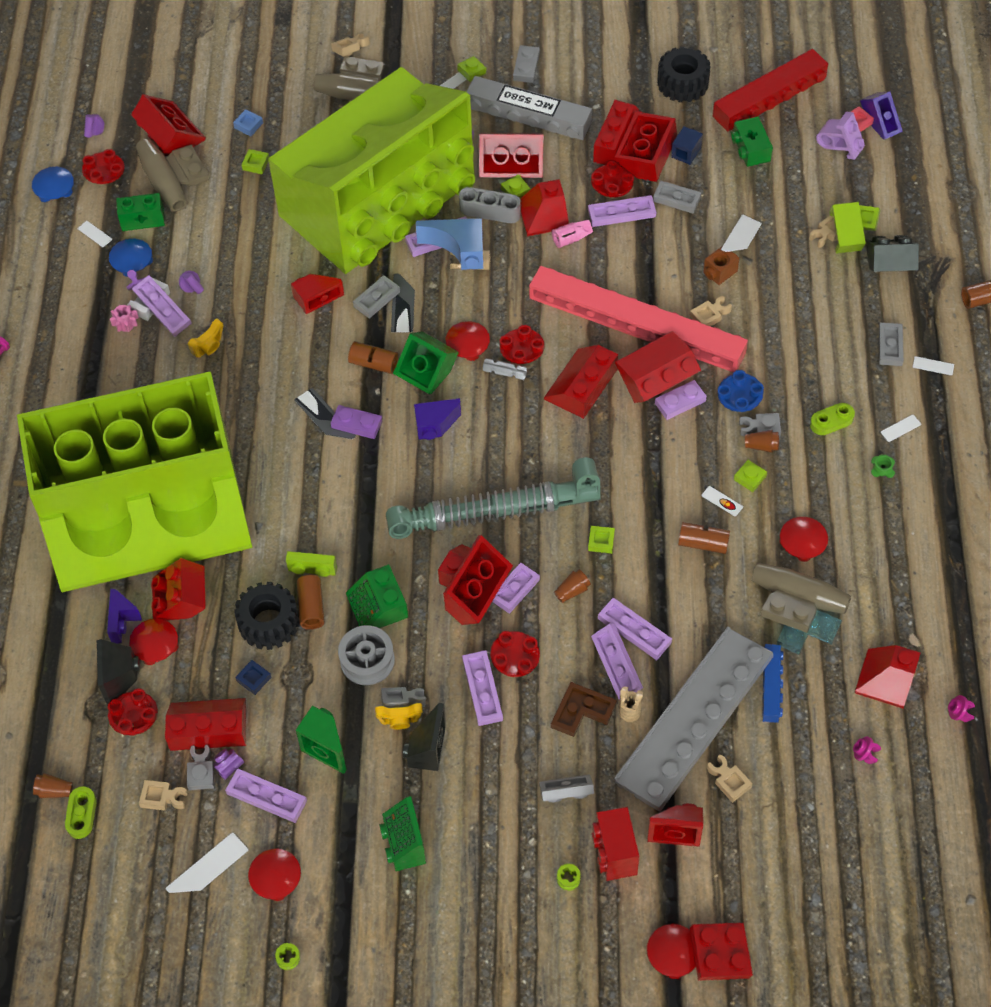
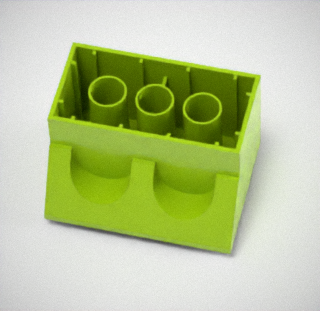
M401 66L268 158L278 215L345 275L358 265L361 267L367 266L375 259L378 251L391 241L397 243L403 240L411 227L416 224V221H420L424 217L426 219L433 218L439 213L443 203L454 195H459L463 188L474 185V147L472 142L470 95L461 90L428 83L423 84Z
M211 371L17 414L29 496L39 516L61 592L165 569L180 558L195 562L253 548L228 436Z

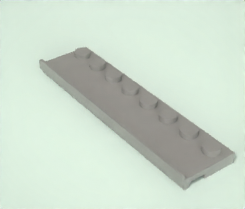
M727 627L615 776L614 781L621 789H626L639 800L661 812L772 660L773 652Z

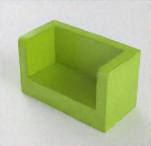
M859 202L832 205L829 215L834 216L838 245L835 248L836 253L861 251L866 242Z

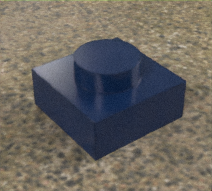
M251 660L235 678L236 682L256 695L272 677L270 672Z

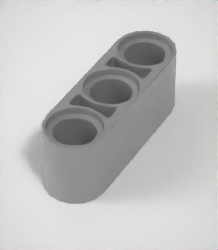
M473 187L463 188L459 193L460 211L463 215L505 223H515L521 218L520 199L516 195Z

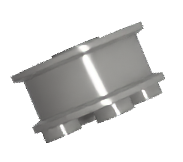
M359 626L347 632L339 643L338 655L341 669L350 681L360 685H373L383 681L391 673L395 662L393 644L388 634L382 629L374 626Z

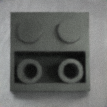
M895 235L894 239L886 238V236H872V240H866L869 268L873 272L918 270L919 243L913 241L912 238H908L907 235Z

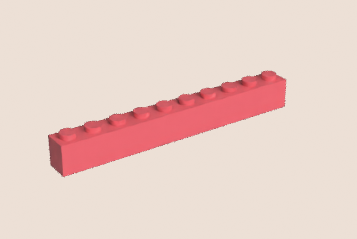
M540 266L529 285V296L532 300L648 342H652L673 331L692 350L697 360L733 373L739 369L746 354L748 340L739 335L724 332L719 328L702 324L697 320H691L677 313L660 309L655 305H649L635 298L618 294L613 290L604 289L594 283H588L574 276L565 275L552 268Z

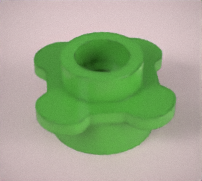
M887 455L872 458L873 469L871 474L874 477L886 476L887 478H892L895 475L893 470L895 461L893 458Z

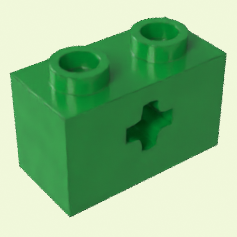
M759 116L734 122L731 139L734 144H737L739 157L744 160L746 166L771 162L773 146Z
M160 193L116 198L117 216L122 231L165 226L164 208Z

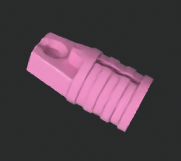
M589 220L572 222L563 227L553 229L552 238L555 245L561 248L591 234L593 229Z

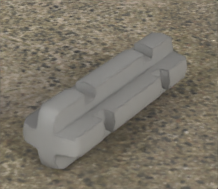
M486 358L483 363V371L492 373V371H495V374L513 377L514 375L516 376L515 378L522 380L527 375V367L518 365L515 367V364L498 360L496 363L493 359Z

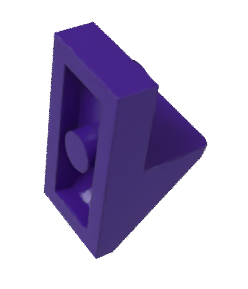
M110 589L107 633L111 642L122 643V634H126V621H141L142 617L135 605L116 589Z

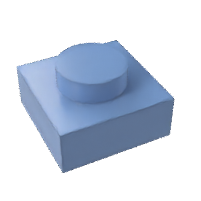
M245 109L233 122L235 129L251 137L263 124V119Z

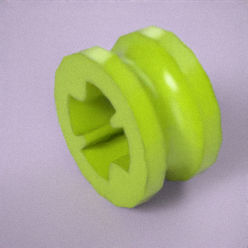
M573 864L562 865L557 871V883L560 888L567 891L576 889L580 884V870ZM565 872L575 875L572 882L562 879Z
M284 943L276 950V963L280 968L291 970L299 964L300 954L294 944ZM286 951H291L292 955L295 954V958H290L288 963L284 962V958L280 959V956L285 955Z

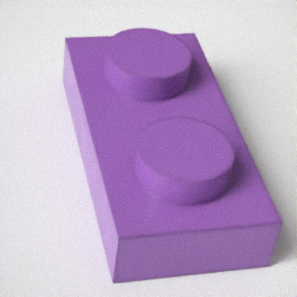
M338 405L331 421V428L375 439L382 423V416Z

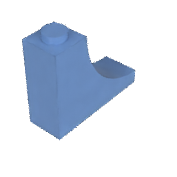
M482 218L416 221L417 244L435 245L450 251L459 260L461 270L483 269Z

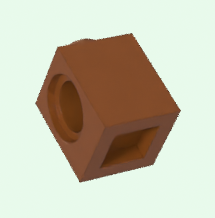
M722 247L705 258L703 272L709 280H713L718 285L738 272L740 259L732 251H722Z

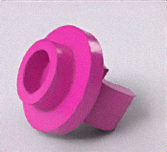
M962 695L956 696L948 705L950 718L963 722L973 720L974 716L970 715L967 710L974 708L975 704L968 701Z
M868 736L860 738L853 747L854 758L858 761L864 760L867 764L876 763L878 759L872 756L871 751L875 753L880 751L881 747L877 743H873V739Z

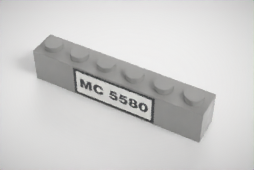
M478 76L474 77L467 90V93L470 95L472 110L571 138L584 140L592 123V108Z

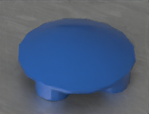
M56 166L43 169L32 180V190L42 202L69 197L73 193L74 177L70 171L62 167Z
M135 238L125 239L112 247L109 253V262L114 269L128 277L127 273L129 270L138 272L153 262L152 250L149 244L143 240Z
M736 370L733 375L723 379L718 387L717 394L719 401L725 408L735 412H745L759 405L763 399L764 387L755 377L746 374L743 370Z

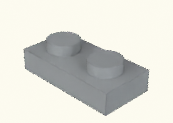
M519 46L513 81L534 83L540 47Z
M660 181L654 193L653 202L694 214L701 199V192Z
M383 275L353 301V307L370 319L400 293V287Z
M880 323L879 365L902 366L903 324Z
M590 774L539 782L543 801L559 802L563 798L570 797L582 799L590 794H594V786Z

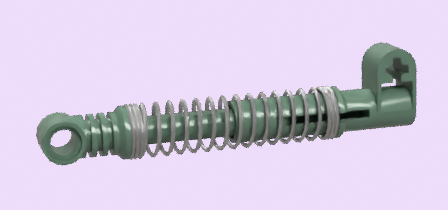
M588 457L576 460L572 465V481L556 484L552 481L543 482L538 487L532 484V488H527L525 485V489L521 490L519 487L515 491H512V488H510L509 492H504V489H502V493H497L495 490L494 494H491V498L489 492H487V499L484 500L480 493V500L475 501V497L472 494V502H468L467 496H464L465 503H460L459 497H457V504L454 505L450 498L448 506H445V502L442 499V507L438 500L429 502L426 506H423L424 509H421L420 506L418 510H415L414 507L412 511H409L405 506H393L386 512L389 535L395 539H403L408 537L413 532V529L419 531L418 528L425 530L424 527H427V529L433 531H441L445 529V523H448L449 528L452 529L453 521H455L456 526L459 528L461 520H463L465 526L468 525V519L474 525L476 517L482 524L483 516L490 522L491 515H493L495 521L498 520V517L505 520L506 516L512 519L513 515L520 517L521 513L527 516L529 512L535 515L536 511H539L542 514L545 509L547 512L557 511L562 506L598 501L601 499L600 479L595 462Z

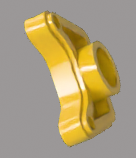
M215 319L205 333L198 338L189 340L188 347L195 357L200 358L205 353L211 355L218 349L223 332V323L219 319Z
M421 703L399 708L375 707V716L381 724L390 725V728L394 730L409 728L410 723L417 722L423 713Z

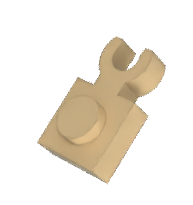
M362 33L357 34L354 38L347 37L331 43L332 51L342 57L351 56L353 52L360 50V47L370 45L369 36L364 37Z
M834 216L824 219L818 224V228L810 233V241L815 238L820 239L818 240L817 247H823L827 239L832 242L837 240Z
M720 296L713 305L706 301L690 310V317L702 324L713 326L721 321L722 315H727L731 312L732 305L721 306L724 304L725 297Z
M719 755L717 761L721 764V767L716 768L709 762L707 770L711 775L719 777L716 779L715 784L733 803L750 790L753 783L736 765L729 769L726 758Z
M144 780L139 805L141 808L166 811L167 804H172L176 809H184V802L177 801L176 798L180 795L187 796L188 792L183 787L171 790V785L168 782Z

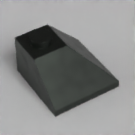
M99 639L96 640L98 686L108 706L111 700L124 694L137 681L136 671H140L139 656L134 655L131 647Z
M438 703L411 733L409 743L405 742L403 758H407L408 768L439 770L446 729L444 703Z

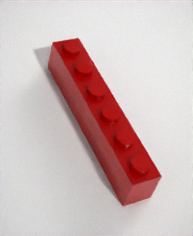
M811 49L715 101L712 117L729 132L734 129V122L758 117L763 112L773 109L783 101H788L794 95L806 91L814 84L822 82L827 76L829 63L814 49Z

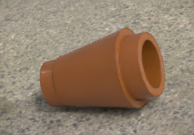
M772 429L745 434V448L773 453V450H779V432H773Z
M580 569L576 572L572 571L557 590L554 591V594L561 603H564L587 591V587L591 583Z
M43 773V775L37 774L33 786V795H37L39 798L69 797L72 792L73 782H68Z

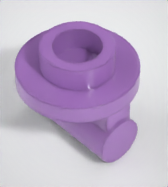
M98 114L86 115L85 137H92L93 135L103 133L105 124Z
M129 270L127 276L132 280V283L127 286V289L132 290L144 278L138 279V274L134 270Z
M188 270L181 274L179 286L184 292L191 293L195 291L197 294L203 292L204 288L200 284V278L196 272Z
M224 749L215 756L214 760L216 762L213 767L226 780L244 761L233 749L229 751Z

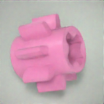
M119 305L115 310H111L112 318H110L112 326H116L118 332H130L134 326H137L136 319L139 317L136 310L132 311L131 305Z

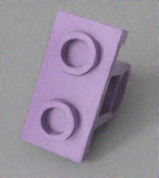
M845 112L840 120L829 119L816 136L818 144L825 149L849 151L847 159H856L865 146L853 112Z

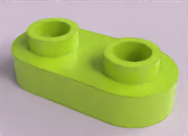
M847 403L835 404L814 413L811 417L810 428L818 435L830 434L851 425L854 420L855 411Z
M85 786L74 789L68 800L65 828L68 834L75 839L85 838L91 833L93 828L97 800L93 791ZM82 800H88L85 805H80ZM84 824L82 829H76L77 825Z

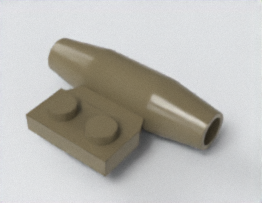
M344 56L340 67V74L315 75L314 91L338 99L352 101L380 82L384 70V62Z
M143 139L136 145L145 174L156 193H160L161 199L174 212L180 211L186 206L181 185H189L190 187L209 180V174L192 145L173 150L167 157L163 155L150 139Z
M758 563L752 575V582L772 592L763 605L760 616L806 633L816 616V609L845 614L851 601V595L833 585L789 568Z

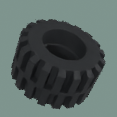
M692 47L673 48L672 51L665 52V56H661L658 65L657 86H659V91L663 92L665 97H670V100H678V102L682 103L683 101L692 102V99H700V96H703L709 87L710 61L707 60L705 54H701L700 50H694Z
M262 582L256 583L257 587H248V592H242L240 594L241 600L236 601L234 614L239 632L249 645L253 646L256 644L257 649H262L263 646H266L267 650H272V646L275 645L278 648L282 647V642L288 643L291 640L290 635L295 636L297 632L296 627H299V615L295 598L287 588L283 589L281 584L277 583L276 586H273L272 582H267L266 585H262ZM265 610L280 612L275 619L268 622L255 620L256 616Z

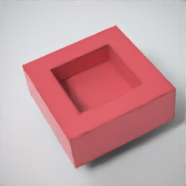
M860 106L851 111L855 115L860 132L873 124L874 118Z

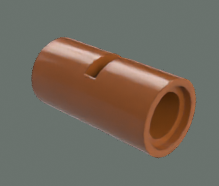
M991 280L962 288L961 297L967 309L991 303Z
M354 341L349 350L348 362L393 374L398 363L399 354L395 351Z
M682 522L678 545L726 554L730 530L714 527L705 529L703 525Z
M315 575L302 576L297 579L300 626L309 630L318 629L325 624L321 579Z

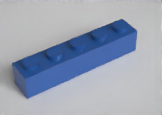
M765 644L764 648L773 652V658L763 671L762 722L778 723L779 717L783 715V708L780 707V703L783 702V693H780V688H783V679H780V674H783L781 660H783L784 652L781 651V645Z

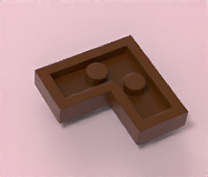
M570 682L551 722V728L574 737L584 716L608 725L617 705V700Z

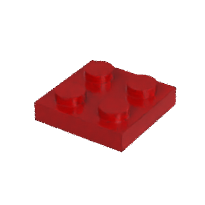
M744 923L692 924L690 934L698 981L750 979L753 976Z

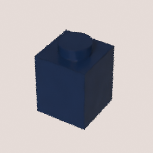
M683 126L672 143L671 158L691 165L702 147L703 133Z

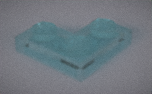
M817 610L807 633L784 625L776 645H781L782 648L798 655L808 635L832 645L842 620Z

